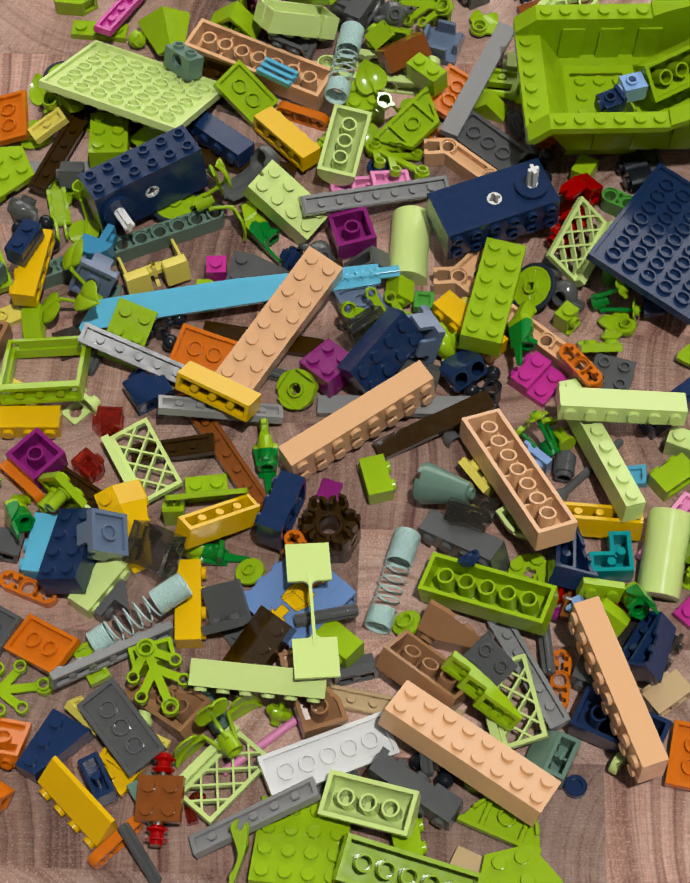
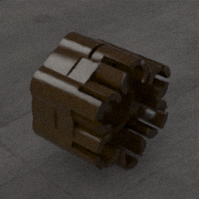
M338 493V501H336L335 495L330 496L328 503L324 496L319 497V502H317V495L310 497L307 506L308 511L301 514V518H298V530L303 534L307 543L329 542L331 564L348 562L361 540L360 514H356L354 509L349 508V502L344 494ZM332 529L337 532L333 534H326L323 531Z

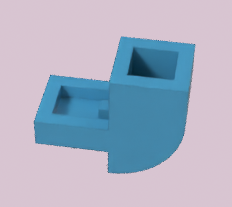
M108 223L99 238L86 233L83 234L82 256L86 255L89 260L93 258L95 252H99L109 258L115 256L113 246L117 243L118 235L114 225Z

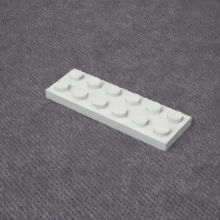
M383 711L258 756L256 761L270 796L311 776L316 780L317 785L327 782L330 769L351 773L367 767L373 763L383 746L390 750L388 754L390 757L399 755L400 751L393 734L378 725Z

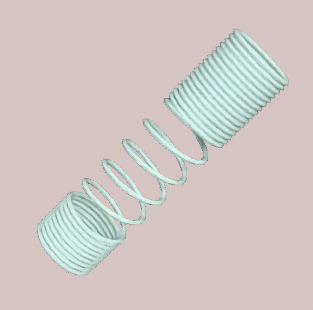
M346 21L340 28L324 92L325 99L332 104H344L349 98L351 82L353 81L352 76L355 73L354 68L356 67L365 31L364 27L356 21ZM340 58H350L353 62H347ZM339 59L345 63H336L335 60ZM346 63H355L354 67H352L351 65ZM339 64L348 65L351 69L342 68ZM337 65L339 68H341V69H343V70H336V71H335V70H334V67ZM344 70H353V73L350 74L349 72ZM343 71L348 73L349 76H343L338 74L337 72ZM335 72L339 76H332V74ZM344 77H351V80L348 81ZM331 88H334L335 90H338V91H344V92H336V91L332 90Z
M401 526L397 527L394 531L385 559L387 566L382 568L383 576L378 579L380 586L375 588L377 595L372 598L373 605L369 606L364 622L366 628L375 633L389 634L392 630L397 611L387 605L375 604L374 599L379 597L387 603L400 604V600L393 596L379 595L377 589L382 587L390 593L403 594L401 588L393 585H382L380 580L382 577H385L395 584L404 585L407 583L402 577L385 575L384 569L388 567L398 574H410L408 569L413 565L421 541V535L412 528ZM391 567L404 569L408 573L398 572ZM390 576L399 578L403 580L405 583L393 581L388 577ZM384 586L396 588L400 590L401 593L388 590ZM381 596L393 598L397 600L398 603L385 600Z
M176 572L171 578H167V580L149 591L152 601L161 614L149 604L144 596L141 597L149 611L151 620L132 602L142 627L129 616L124 608L122 610L131 626L132 633L113 615L123 640L125 637L122 628L128 634L134 635L131 621L138 628L143 629L144 624L140 614L148 622L153 623V615L150 608L157 615L162 616L187 600V598L189 599V597L193 596L189 586L179 573ZM105 621L95 626V628L93 627L88 633L86 632V637L94 650L112 646L116 642L115 638L121 640Z

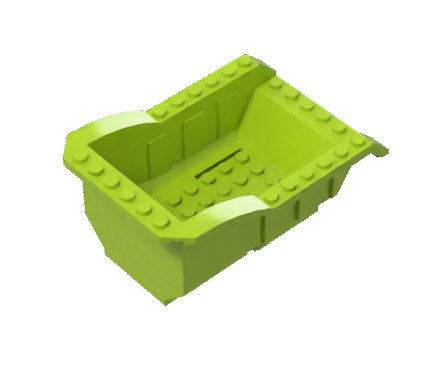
M653 0L651 3L534 5L514 17L513 36L525 136L528 145L537 144L549 136H553L565 149L566 155L581 153L628 154L636 152L637 149L653 148L690 149V87L657 103H653L646 94L645 99L626 103L623 112H597L594 107L597 94L612 89L617 84L619 76L634 73L632 65L690 39V0Z

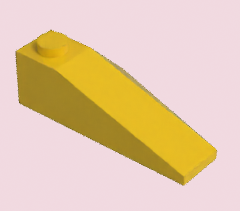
M137 479L111 485L95 494L94 498L99 509L127 514L129 556L125 558L129 562L133 573L136 575L153 566L152 539H150L149 532L150 518H148L147 509L149 502L141 481Z

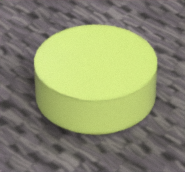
M620 751L617 752L608 771L616 775L622 767L626 756H622Z

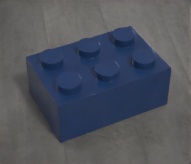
M281 469L279 475L273 478L271 493L266 494L263 501L264 508L262 512L257 513L254 522L257 525L255 533L258 536V543L280 551L285 546L284 535L287 531L292 530L306 499V478Z

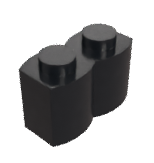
M641 150L619 155L618 162L616 163L617 172L623 176L624 187L628 188L631 194L636 193L652 173V170L648 166L645 155Z

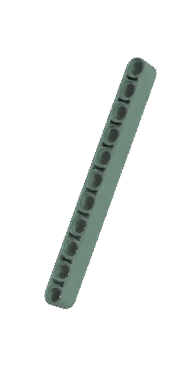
M205 209L199 213L196 210L119 236L117 243L113 246L115 256L112 258L114 260L112 266L118 265L116 257H120L122 263L171 247L170 239L172 238L177 245L222 229L225 226L224 209L213 211ZM63 256L50 260L42 290L71 281L73 274L69 269H63Z

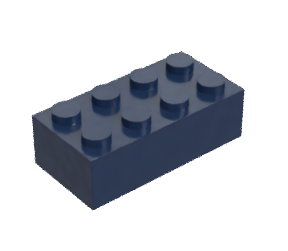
M389 306L338 364L337 368L357 392L363 395L391 378L415 351L420 340L425 339V337L403 310Z
M90 508L59 510L36 577L37 582L46 594L86 593L96 560L87 558V553H90L88 552V544L84 546L77 545L76 527L78 524L86 521V510Z
M587 685L570 722L568 733L617 754L620 751L618 747L620 742L617 735L614 736L610 729L611 720L602 710L601 702L603 701L600 694L597 695L594 688ZM649 711L663 744L672 721Z

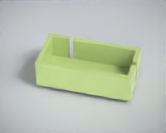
M258 0L253 20L259 24V27L265 29L267 34L271 36L282 34L289 38L299 36L302 39L310 40L311 38H316L323 42L335 39L340 21L325 6L281 0Z
M273 159L242 193L298 245L305 243L325 221L327 215L331 214L303 217L299 197L311 194Z

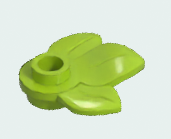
M478 9L475 10L470 16L472 23L470 32L477 37H482L486 34L492 35L498 24V13L494 12L483 15Z
M613 312V315H603L597 320L598 324L605 328L601 335V339L604 340L631 336L637 328L636 321L629 318L627 312Z

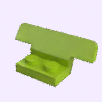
M227 473L185 477L186 493L165 495V501L185 499L187 503L224 500L229 499L231 494L249 493V488L228 489Z

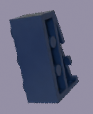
M578 526L573 541L549 547L548 584L576 590L582 577H598L597 572L593 571L591 566V557L587 556L584 549L586 545Z
M650 611L642 621L640 620L622 649L635 680L661 683L676 632V627L663 612L659 611L657 615L654 611Z
M53 708L15 763L18 773L38 784V779L55 755L62 763L70 756L73 757L77 750L87 742L90 743L94 740L90 728Z

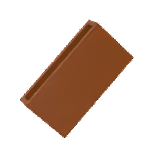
M414 32L376 50L375 54L378 61L384 63L387 73L392 74L405 68L406 62L420 52L428 57L432 55L424 32Z

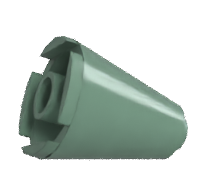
M425 462L420 466L418 472H421L419 479L415 478L413 489L414 499L418 501L417 503L468 504L474 499L476 489L473 483L430 462Z

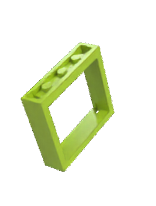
M79 336L8 340L0 373L1 405L83 401L92 348L77 342ZM80 355L76 380L12 383L17 358Z

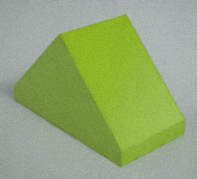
M491 90L481 95L474 111L485 119L503 124L509 107Z
M164 497L162 514L165 526L177 525L178 517L186 514L185 499L165 501Z
M602 598V605L615 635L618 637L627 627L631 617L608 598Z

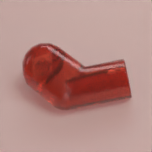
M198 791L191 793L189 799H200V793ZM185 804L184 810L188 826L198 824L197 813Z

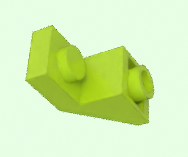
M54 0L57 14L84 17L99 8L97 0Z

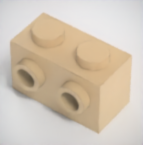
M675 669L671 673L665 672L661 683L647 685L641 691V695L648 711L665 717L690 698V684Z

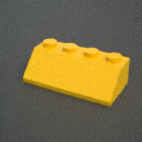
M55 755L37 781L40 786L38 792L46 801L50 799L55 804L53 808L60 817L65 815L68 818L69 827L76 834L80 832L84 836L82 840L90 850L96 849L117 830L116 821Z

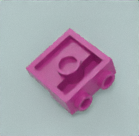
M535 351L533 354H526L522 361L523 365L520 368L517 366L513 368L510 373V386L543 408L556 394L558 382L568 380V377L554 368L551 360Z

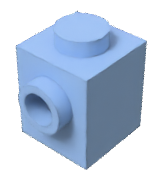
M641 71L619 76L617 84L628 98L626 103L645 99L648 85Z

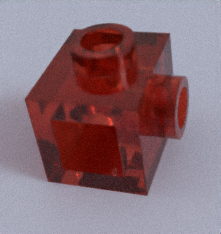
M97 407V414H93L92 420L93 426H96L97 434L112 436L123 430L125 420L123 407Z
M87 447L71 460L73 471L92 484L95 481H99L106 472L104 459L98 453L94 454Z

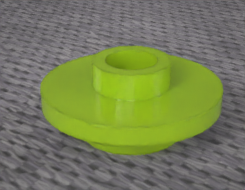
M257 558L245 559L236 568V579H240L243 585H253L264 575L265 567Z
M407 610L398 614L392 626L395 634L399 635L406 629L415 634L422 619L420 614L414 610Z

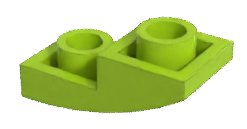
M38 303V307L25 306L21 308L24 339L45 338L46 326L42 323L43 306Z

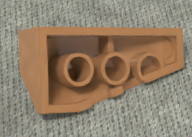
M432 599L417 627V637L428 645L448 652L456 650L461 655L482 636L476 635V632L472 629L473 626L469 623L465 625L455 619L456 614Z
M292 649L278 653L281 667L294 668ZM328 683L325 699H320V703L306 702L307 697L299 696L297 701L291 700L303 740L340 727L348 722L341 699L331 690Z
M141 678L140 683L136 686L128 685L125 688L124 692L137 708L151 713L152 720L182 742L192 735L199 737L205 731L206 725L198 726L195 722V716L199 710L210 705L212 701L199 691L190 688L188 690L180 689L176 685L167 686L171 697L176 698L180 705V712L175 717H167L162 712L161 704L163 700L155 681L148 693L149 701L143 706L136 703L135 693L140 690L144 679ZM140 695L138 700L143 701L146 696ZM169 706L167 708V711L169 712L175 710L174 706Z

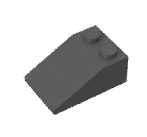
M234 251L226 280L290 273V271L255 254Z

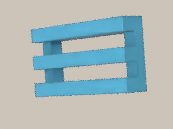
M267 56L264 62H261L260 67L256 69V74L288 89L299 76L298 71Z

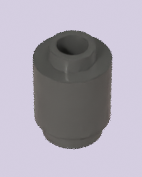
M561 450L555 455L553 474L558 482L567 483L574 477L576 455L570 450Z

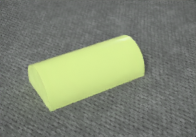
M334 104L317 166V174L322 180L338 186H347L355 181L372 112Z
M406 205L397 208L392 213L389 250L390 266L399 265L400 274L414 281L415 285H427L431 226L426 218V209L415 205Z
M653 507L649 509L637 583L651 597L674 602L680 601L685 570L684 560L690 538V513L668 507Z
M330 769L317 814L409 838L417 821L421 796L420 791Z

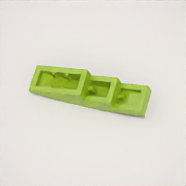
M456 650L442 663L441 669L458 680L456 687L474 699L472 706L494 722L510 731L522 720L523 716L502 691L474 664Z

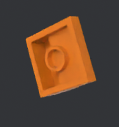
M0 717L1 768L5 770H10L12 767L16 768L15 763L25 750L26 742L32 730V723Z

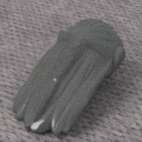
M262 144L255 150V154L250 157L248 167L231 179L233 189H230L228 182L222 186L224 190V195L222 196L224 199L236 201L243 198L244 195L242 193L272 159L280 166V160L276 151L268 145Z

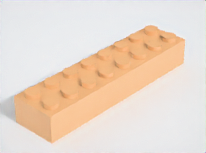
M201 18L185 41V45L196 50L197 53L204 57L206 56L231 65L240 60L273 94L319 111L326 100L324 92L331 69L327 66ZM266 56L299 72L298 78L289 89L256 74L257 67H260L261 62H264Z
M309 246L215 372L258 392L341 280L343 268Z
M420 360L280 445L278 449L283 467L288 472L303 476L306 480L309 479L313 473L325 469L332 461L343 458L347 452L353 448H359L369 438L377 437L382 430L396 425L403 417L412 415L420 406L430 404L435 398L433 376Z
M498 408L461 418L459 437L533 549L539 551L573 541L576 534L577 520L501 410Z
M599 596L574 603L570 613L568 628L571 635H575L577 639L576 647L580 655L583 654L585 658L584 666L587 674H591L593 677L594 691L597 695L600 694L603 701L601 702L602 710L611 720L610 729L614 736L617 735L619 739L618 747L620 753L627 758L629 763L627 764V769L630 776L635 777L637 784L663 776L669 761L668 755Z
M408 680L385 707L378 722V725L531 827L534 826L561 784L560 780Z

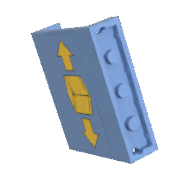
M285 557L281 562L277 561L271 567L270 572L266 576H261L256 581L255 586L251 590H246L244 594L249 610L253 615L262 605L297 630L287 644L289 650H291L292 639L309 638L312 635V625L296 627L293 617L295 614L310 612L309 587L304 582L287 583ZM331 570L332 581H322L320 585L312 586L314 611L354 604L357 602V592ZM324 623L315 624L316 630Z

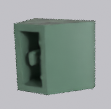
M537 730L536 735L541 734L542 730ZM547 730L549 738L531 743L525 758L560 780L561 784L558 788L562 789L579 752L582 740L562 731Z

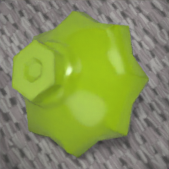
M281 701L280 704L270 703L266 707V712L271 720L270 724L279 727V724L288 721L293 716V712L284 707L285 702Z

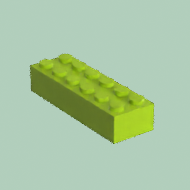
M487 237L460 333L458 348L499 357L524 262L525 245Z
M436 552L432 553L417 588L420 600L429 603L432 599L448 609L545 636L559 600L556 585L476 563L473 567H461L458 563V558Z
M345 833L332 879L343 883H482L485 874L352 833Z

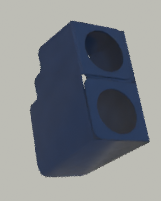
M461 349L441 362L443 365L439 368L441 376L452 386L449 390L456 393L488 373L482 355L465 349Z
M142 372L122 383L126 395L139 416L158 407V395L174 396L173 389L165 375L156 377L155 374H151L148 376L145 372Z

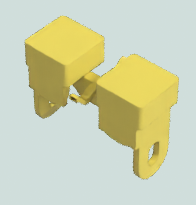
M173 238L170 241L174 257L158 262L153 260L150 262L151 264L127 273L121 258L116 257L128 295L154 291L151 276H154L157 287H160L158 274L162 272L168 286L192 278L188 261L185 255L180 253Z

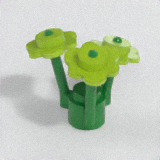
M617 278L615 281L616 287L591 295L593 309L600 310V313L633 312L632 317L636 321V317L640 316L642 311L640 304H637L636 298L633 300L632 308L607 307V305H610L608 296L619 291V294L624 299L628 298L629 286Z
M534 410L529 414L530 418L525 420V422L532 423L537 421L538 426H536V430L540 429L545 438L543 442L539 443L541 446L539 449L551 457L560 451L551 426L558 423V418L545 417L548 411ZM528 424L526 427L521 425L520 427L516 428L515 432L517 433L519 438L522 436L525 440H528L531 443L533 448L538 447L525 434V432L529 429L530 424Z

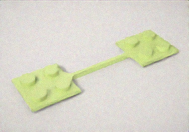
M329 542L285 544L287 583L304 582L308 585L312 635L309 638L292 639L295 680L340 678L337 637H319L316 634L312 591L313 583L332 581Z

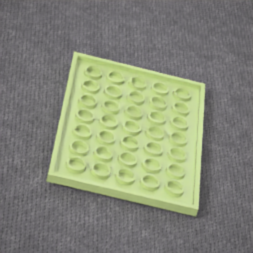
M98 40L93 41L39 80L38 85L39 88L45 89L49 93L62 95L64 98L79 101L81 104L90 105L98 110L108 111L115 116L125 117L132 122L142 123L152 129H159L165 132L184 125V127L188 126L222 97L213 87L217 82L215 80L202 76V78L186 81L163 66L164 63Z

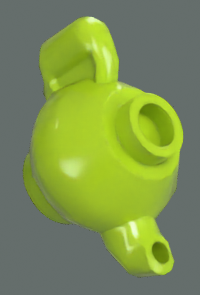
M439 322L446 331L437 354L442 357V362L458 351L460 335L457 332H449L447 327L442 322Z

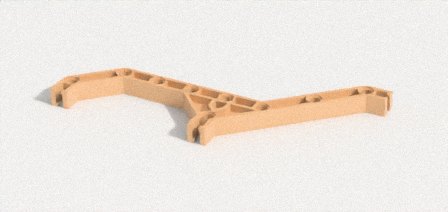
M452 138L423 139L425 166L445 165L466 181L497 171ZM484 248L477 252H469L453 267H433L435 295H444L448 290H451L459 298L464 296L470 298ZM512 304L508 322L512 320L518 309L514 304ZM533 319V337L538 341V345L530 351L533 353L538 351L552 361V366L565 374L569 380L577 378L561 361L559 356V348L566 344V342ZM507 323L505 332L509 335V328ZM565 353V355L569 354L572 357V360L574 359L572 353ZM579 363L575 368L583 370L587 365ZM579 380V382H580L582 388H586V387L583 385V383Z

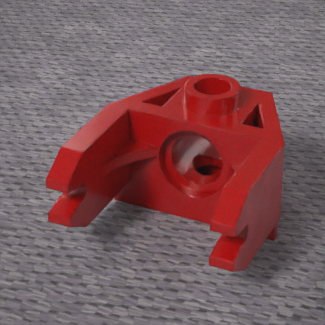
M588 173L576 175L561 185L559 195L567 194L564 198L566 201L560 204L559 215L561 217L559 222H564L562 219L569 214L578 197L583 196L592 207L600 200L603 186ZM581 205V206H580V211L584 212V214H585V209H584V207Z

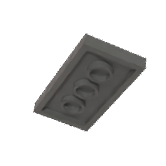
M474 110L456 140L497 171L523 163L524 156L531 152Z
M113 677L76 705L130 778L151 763L153 757L158 756V753L167 750Z

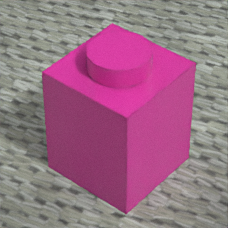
M226 255L206 256L207 279H211L214 282L226 280L228 273Z

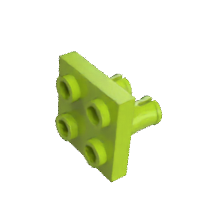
M64 472L43 473L37 479L48 491L45 497L36 505L42 513H47L48 511L54 513L60 506L64 509L83 508L88 502L84 498V493L69 482L70 478Z

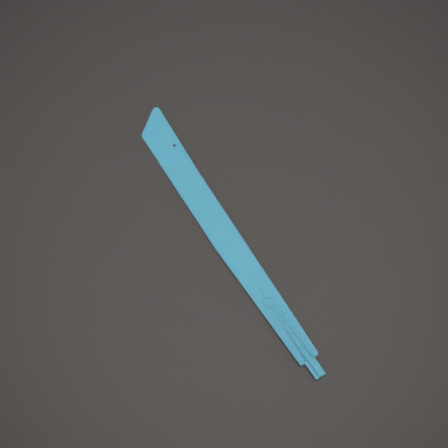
M378 264L342 267L343 277L331 293L379 286L381 279L400 276L399 265L380 268ZM289 273L229 279L99 299L100 304L87 311L79 329L82 331L85 322L101 329L108 328L120 297L158 312L155 320L267 303Z

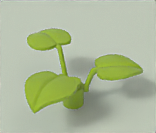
M364 59L358 67L356 86L363 95H369L374 92L378 97L375 101L377 108L371 116L364 146L367 142L374 140L373 136L379 131L378 127L371 123L379 111H386L391 106L398 113L413 99L407 98L402 100L400 109H398L395 103L392 102V97L389 93L377 92L385 88L387 74L380 66L367 59Z
M36 73L29 89L31 102L38 107L44 106V117L57 107L70 116L71 113L62 103L58 102L57 96L54 93H49L45 89L38 87L39 80L43 76ZM38 120L29 121V128ZM90 122L84 132L90 131ZM29 132L30 139L21 141V146L30 150L40 149L50 143L53 135L38 145Z
M218 158L215 167L224 174L223 181L220 182L211 164L208 165L206 173L216 182L215 187L208 192L193 197L192 200L198 213L205 209H209V211L230 209L242 226L244 242L247 238V230L244 220L236 207L234 208L233 205H212L215 203L212 193L220 189L221 194L224 195L222 186L227 182L230 189H233L229 173L222 159Z
M56 180L50 187V190L62 189L60 188L59 181ZM79 180L73 182L72 188H66L68 204H72L74 198L78 199L82 205L85 221L78 220L70 226L68 234L73 243L81 239L84 233L97 238L101 233L94 220H89Z
M82 238L74 242L67 249L62 260L63 269H69L83 284L81 291L76 299L59 297L57 292L51 293L42 304L43 324L51 322L56 317L60 308V302L62 301L74 303V310L80 312L100 304L99 299H103V296L97 293L96 282L93 280L85 282L74 270V266H77L82 258Z
M252 693V696L241 695L231 703L230 710L226 712V719L229 721L232 732H229V730L224 731L216 719L229 707L227 698H219L199 710L195 716L196 724L202 727L213 721L220 731L217 737L219 741L217 743L204 734H201L199 737L197 735L188 737L174 750L175 766L177 769L185 760L199 750L206 741L215 746L220 752L223 750L228 758L237 756L243 750V746L239 741L233 721L255 708L263 707L260 698Z

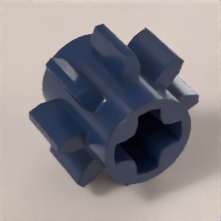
M290 246L289 249L283 248L279 256L282 258V266L292 270L303 255V251H300L295 246Z

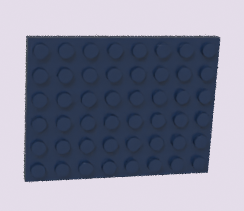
M659 163L593 246L586 259L688 325H690V182Z

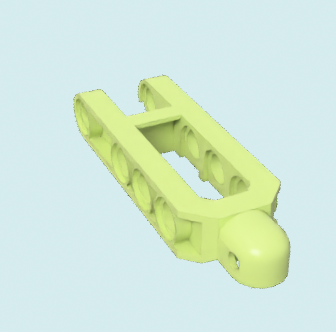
M360 48L358 54L360 59L356 61L355 68H358L361 62L367 59L380 66L383 70H386L383 62L371 60L372 58L377 59L376 50ZM322 55L318 58L317 63L331 68L333 55ZM433 55L427 57L440 66L441 62L438 57ZM340 58L347 62H353L350 58ZM339 59L335 60L336 63H345ZM346 63L351 65L352 67H354L355 63ZM339 64V66L342 67V68H345V69L350 68V66H348V65ZM337 65L334 67V70H335V71H336V70H343V69L339 68ZM405 67L397 71L400 72L398 76L387 75V82L393 83V85L386 84L385 88L381 91L382 93L416 96L422 88L407 78V69ZM337 72L340 75L349 76V74L346 72ZM355 72L354 75L352 76L353 79H355V80H356V73H357V72Z

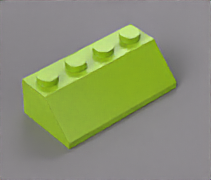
M690 39L632 65L634 73L642 72L648 85L646 94L653 103H657L690 87Z

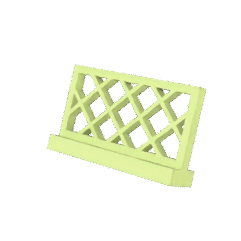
M583 196L578 197L549 248L546 257L576 287L584 286L595 267V264L587 260L586 256L613 221L607 222ZM581 205H582V206L584 207V209H585V215H586V216H581V213H580V206H581ZM592 218L599 223L596 229H593ZM573 219H576L577 230L573 231L571 222ZM582 219L587 221V230H583ZM586 232L589 234L590 241L588 244H585L584 233ZM573 233H578L580 244L575 245ZM565 234H568L569 245H564L563 237ZM576 247H580L581 249V257L578 259ZM565 248H570L572 259H567ZM556 249L560 250L561 260L554 256ZM567 262H572L573 264L572 273L568 269Z
M147 417L110 437L108 434L100 437L124 482L139 479L143 484L144 490L147 485L157 487L155 493L148 496L149 503L184 485ZM147 426L148 431L145 437L136 435L139 428ZM122 437L130 438L127 447L118 445L117 440ZM134 439L144 441L141 450L131 448ZM148 442L157 444L154 453L145 451ZM129 452L139 454L136 463L127 461ZM143 455L153 457L150 466L140 464ZM157 458L166 461L164 469L154 467ZM138 468L148 470L145 479L136 478ZM152 471L161 473L158 483L149 481ZM166 475L174 476L176 482L170 485L163 484Z
M525 653L511 657L515 663L523 661L524 664L520 675L514 672L510 674L518 678L512 689L503 685L505 680L497 686L499 689L501 687L510 692L507 696L509 700H511L514 694L523 698L517 710L529 721L523 730L515 726L512 728L521 733L518 740L508 743L507 736L510 731L505 730L485 715L490 735L511 749L549 738L528 658ZM521 681L528 683L530 686L525 696L516 691ZM527 701L535 705V710L531 717L521 712ZM533 722L540 725L541 734L532 736L527 733Z
M235 723L234 726L239 740L247 745V752H240L235 757H248L247 767H234L233 757L232 767L218 768V761L221 758L228 757L223 750L220 752L215 746L210 744L179 775L186 778L184 803L210 826L262 774L259 766L250 765V756L267 754L240 731V727ZM229 725L225 730H229V732H232ZM232 772V782L219 783L218 773ZM235 772H248V779L245 782H235ZM208 773H216V783L202 784V777ZM233 787V794L229 798H219V788ZM216 788L217 798L203 799V789ZM191 789H200V799L190 800L185 794ZM217 803V810L211 816L203 811V804Z

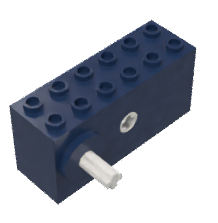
M184 125L178 126L77 175L87 211L101 232H103L108 223L114 225L116 231L123 228L125 231L131 232L132 228L135 227L134 222L209 186L201 148Z
M535 158L427 193L426 218L448 260L458 258L469 252L479 251L481 248H484L487 237L503 241L513 240L518 236L527 233L531 234L545 227H552L558 222L560 198L539 159Z

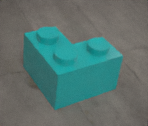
M609 531L606 541L607 551L588 553L592 560L591 566L593 571L597 572V579L618 582L632 581L635 569L630 531Z

